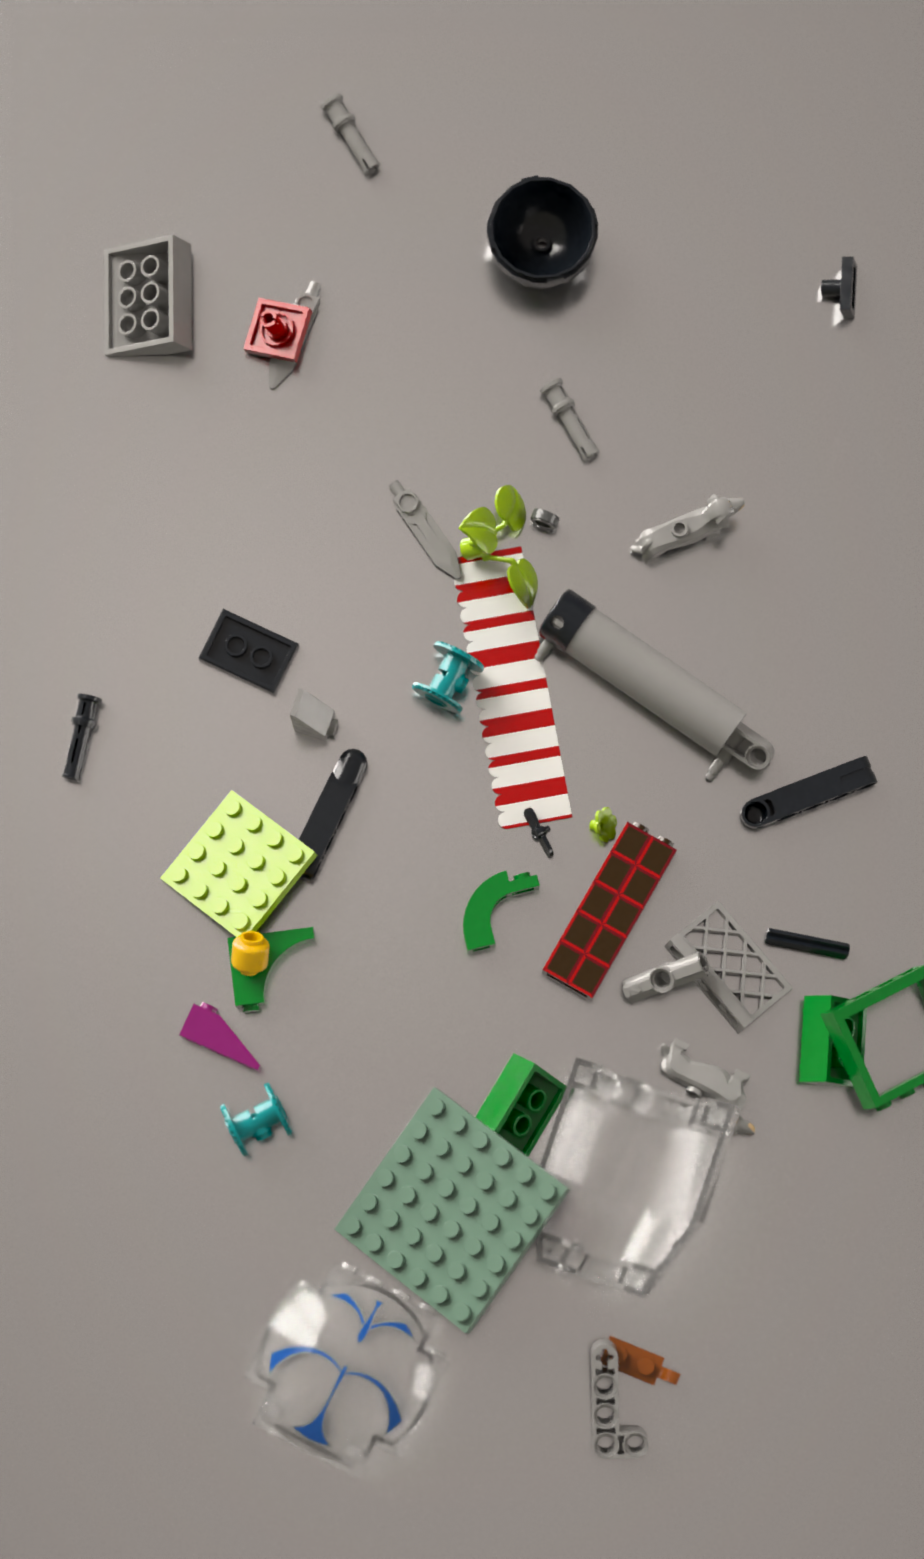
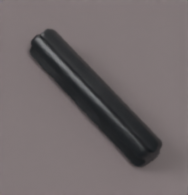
M769 928L765 936V943L841 959H847L849 956L850 945L844 942Z

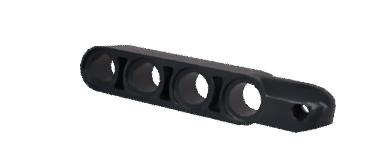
M348 749L342 753L300 835L299 840L318 855L301 876V878L310 882L316 876L367 770V758L358 749Z
M863 756L749 800L742 808L741 818L749 828H761L871 787L878 783L874 772H872L868 757Z

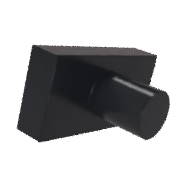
M853 256L842 257L841 279L821 281L822 296H840L839 310L844 319L855 318L857 264Z

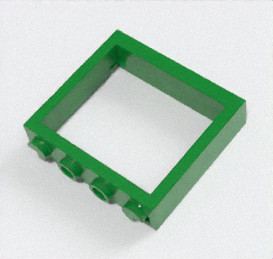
M924 965L912 967L820 1014L863 1109L876 1108L878 1112L892 1105L891 1100L897 1097L904 1099L916 1093L914 1088L921 1084L924 1087V1071L878 1094L845 1019L915 983L924 1000Z

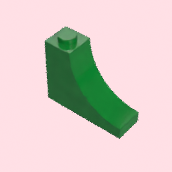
M313 927L261 933L270 944L267 968L254 976H245L232 966V944L236 937L227 938L234 999L237 1009L242 1008L243 1013L260 1011L259 1006L266 1005V988L273 969L293 949L307 943L316 942Z

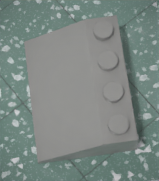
M172 234L104 249V355L107 357L169 355L192 350L191 244Z

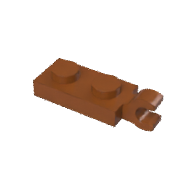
M610 1336L609 1340L615 1344L617 1349L618 1371L651 1385L655 1384L657 1378L677 1385L681 1374L662 1367L664 1357ZM607 1349L604 1350L601 1358L602 1364L607 1366V1355H609Z

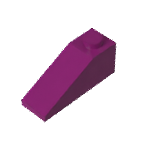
M202 1002L201 1006L193 1004L179 1036L260 1073L262 1067L222 1017L216 1014L218 1009Z

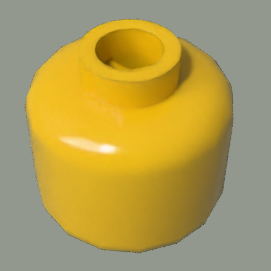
M246 931L236 937L232 944V966L245 976H254L262 972L268 966L270 950L268 940L256 931Z

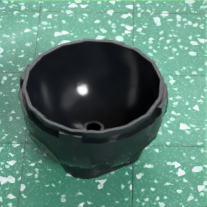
M536 175L523 178L520 182L510 186L495 201L487 221V240L499 269L523 286L534 289H548L573 280L590 264L598 239V221L595 209L589 200L571 184L551 177H538ZM545 242L547 246L539 248L537 243Z

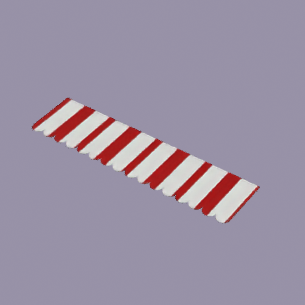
M521 546L496 550L490 554L514 558L516 562L523 558ZM457 557L461 577L459 579L455 578L454 585L458 590L462 591L458 594L457 602L461 607L465 608L461 611L460 618L463 623L470 624L464 628L463 635L466 640L473 641L468 644L466 652L484 665L483 672L470 671L475 675H479L474 678L473 687L476 691L482 692L477 695L476 704L479 708L485 709L479 715L480 723L488 726L483 730L482 737L486 742L491 743L486 747L485 754L489 759L495 760L488 767L489 773L493 777H498L492 782V790L496 794H502L495 799V807L503 812L498 817V823L504 829L529 825L524 817V810L527 808L534 810L539 823L571 818V807L543 661L539 662L535 659L540 643L533 606L530 609H526L513 592L507 577V569L511 566L509 563L491 560L484 562L482 557L472 560Z

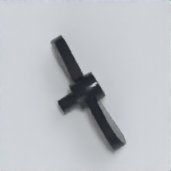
M532 808L525 809L524 817L532 827L531 834L535 840L539 839L548 857L554 856L553 849L546 838L550 827L540 826Z

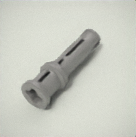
M335 94L321 104V109L328 113L333 122L332 127L334 130L341 132L363 168L364 173L369 174L375 171V167L378 168L380 163L356 127L355 116L353 113H349L343 103L344 98L342 94Z
M555 379L542 387L540 392L542 395H546L552 405V413L556 417L559 416L584 461L588 460L600 451L574 409L575 401L573 398H569L564 390L562 379Z

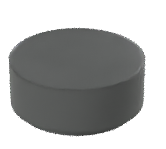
M539 508L533 510L530 518L534 524L550 530L556 529L560 520L557 515Z

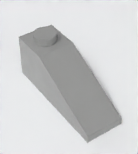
M299 688L290 713L294 731L327 742L328 736L335 734L339 720L335 719V710L307 691Z

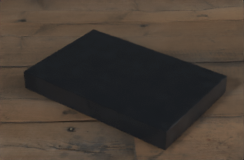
M222 609L198 659L275 695L299 644Z

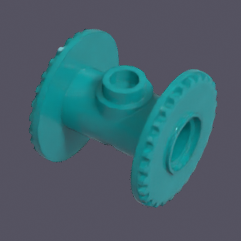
M436 641L433 647L445 656L438 668L442 675L435 674L429 686L413 682L412 689L429 702L445 710L460 713L463 707L451 698L456 692L461 694L469 681L465 677L467 668L476 672H483L484 665L467 652L448 643Z
M265 1083L264 1087L270 1099L254 1106L255 1113L253 1114L247 1109L232 1117L225 1103L220 1106L226 1126L244 1157L249 1156L244 1140L250 1137H255L257 1141L266 1139L273 1134L271 1131L272 1127L279 1123H282L288 1136L293 1134L285 1110L269 1083Z

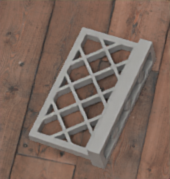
M717 901L686 928L672 937L665 945L666 949L676 960L698 951H702V954L706 957L707 952L722 954L721 968H714L709 965L710 974L694 980V982L738 1034L793 988L720 901ZM716 910L724 919V929L709 927V916ZM704 921V927L698 926ZM691 931L704 932L703 946L692 945L685 936ZM708 932L723 934L722 949L707 947ZM728 935L740 937L743 941L742 951L727 949ZM727 954L742 956L741 970L726 969ZM747 957H755L761 962V973L746 971ZM725 974L741 976L740 990L729 989L726 986ZM745 976L760 978V992L744 991ZM765 978L775 979L783 989L777 994L764 993ZM744 996L759 997V1009L752 1015L744 1007ZM764 998L770 999L767 1003L764 1004Z

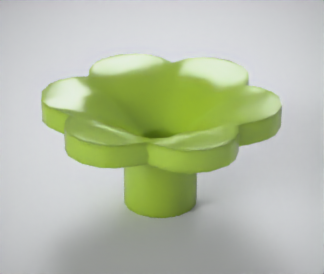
M609 807L598 810L595 814V820H591L589 825L591 831H595L599 835L600 841L606 843L609 839H614L616 836L615 827L617 819Z

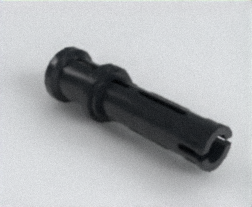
M78 693L77 699L79 702L76 715L71 719L74 730L64 773L62 774L63 778L80 781L90 732L97 725L95 716L98 704L102 703V699L99 697Z

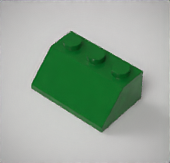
M833 995L804 996L799 1082L854 1088L820 1015L850 999ZM867 1008L845 1019L863 1061L865 1056Z
M513 1053L475 1117L525 1155L529 1156L569 1087L537 1064Z

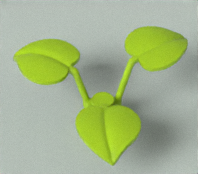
M504 485L497 490L494 501L496 511L499 517L503 519L502 523L496 526L495 517L488 508H476L466 516L458 528L468 536V538L461 540L460 551L466 560L482 557L484 562L491 560L509 563L511 565L507 569L509 584L524 607L530 609L538 588L537 575L531 563L524 558L516 562L514 558L490 555L497 547L496 535L498 531L508 525L513 532H517L522 529L526 520V509L522 497L512 485Z

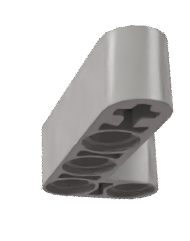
M598 1339L591 1347V1407L594 1452L599 1457L605 1459L640 1458L647 1453L649 1448L647 1433L640 1426L619 1425L617 1349L611 1340ZM602 1349H607L609 1354L607 1355L608 1368H602L600 1356ZM601 1378H609L613 1384L609 1389L602 1390L598 1388L597 1382ZM603 1407H609L613 1410L612 1416L607 1419L600 1418L597 1412ZM605 1436L611 1437L614 1443L608 1448H602L598 1445L600 1438ZM632 1436H639L643 1439V1443L635 1448L629 1446L627 1441Z

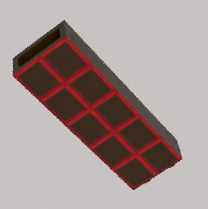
M627 822L542 969L543 974L590 1001L594 998L677 849L673 848L674 843L663 836H659L658 839L648 834L649 829L638 822H634L633 825Z

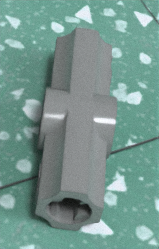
M701 951L672 962H665L658 967L623 979V992L631 1003L658 993H666L672 988L708 976L710 974L709 963ZM662 971L670 976V983L662 979Z

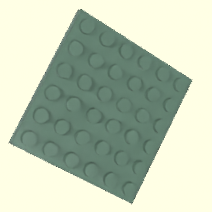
M434 1087L334 1230L466 1334H470L571 1189L441 1090Z

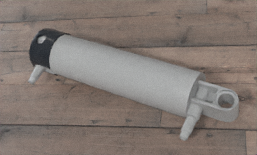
M566 590L545 617L538 631V635L544 638V641L538 648L535 659L539 662L543 661L544 657L555 646L562 652L568 653L716 756L706 774L708 780L713 781L733 756L755 770L765 768L772 761L775 755L773 745L742 723L747 715L744 710L596 609V606L573 590ZM754 749H762L766 754V760H758L754 756Z

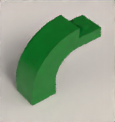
M503 871L485 880L475 890L466 906L463 919V935L468 954L495 947L490 922L495 907L508 897L539 890L540 884L537 875L531 876L530 872H525L513 876L514 880L509 881L507 871Z

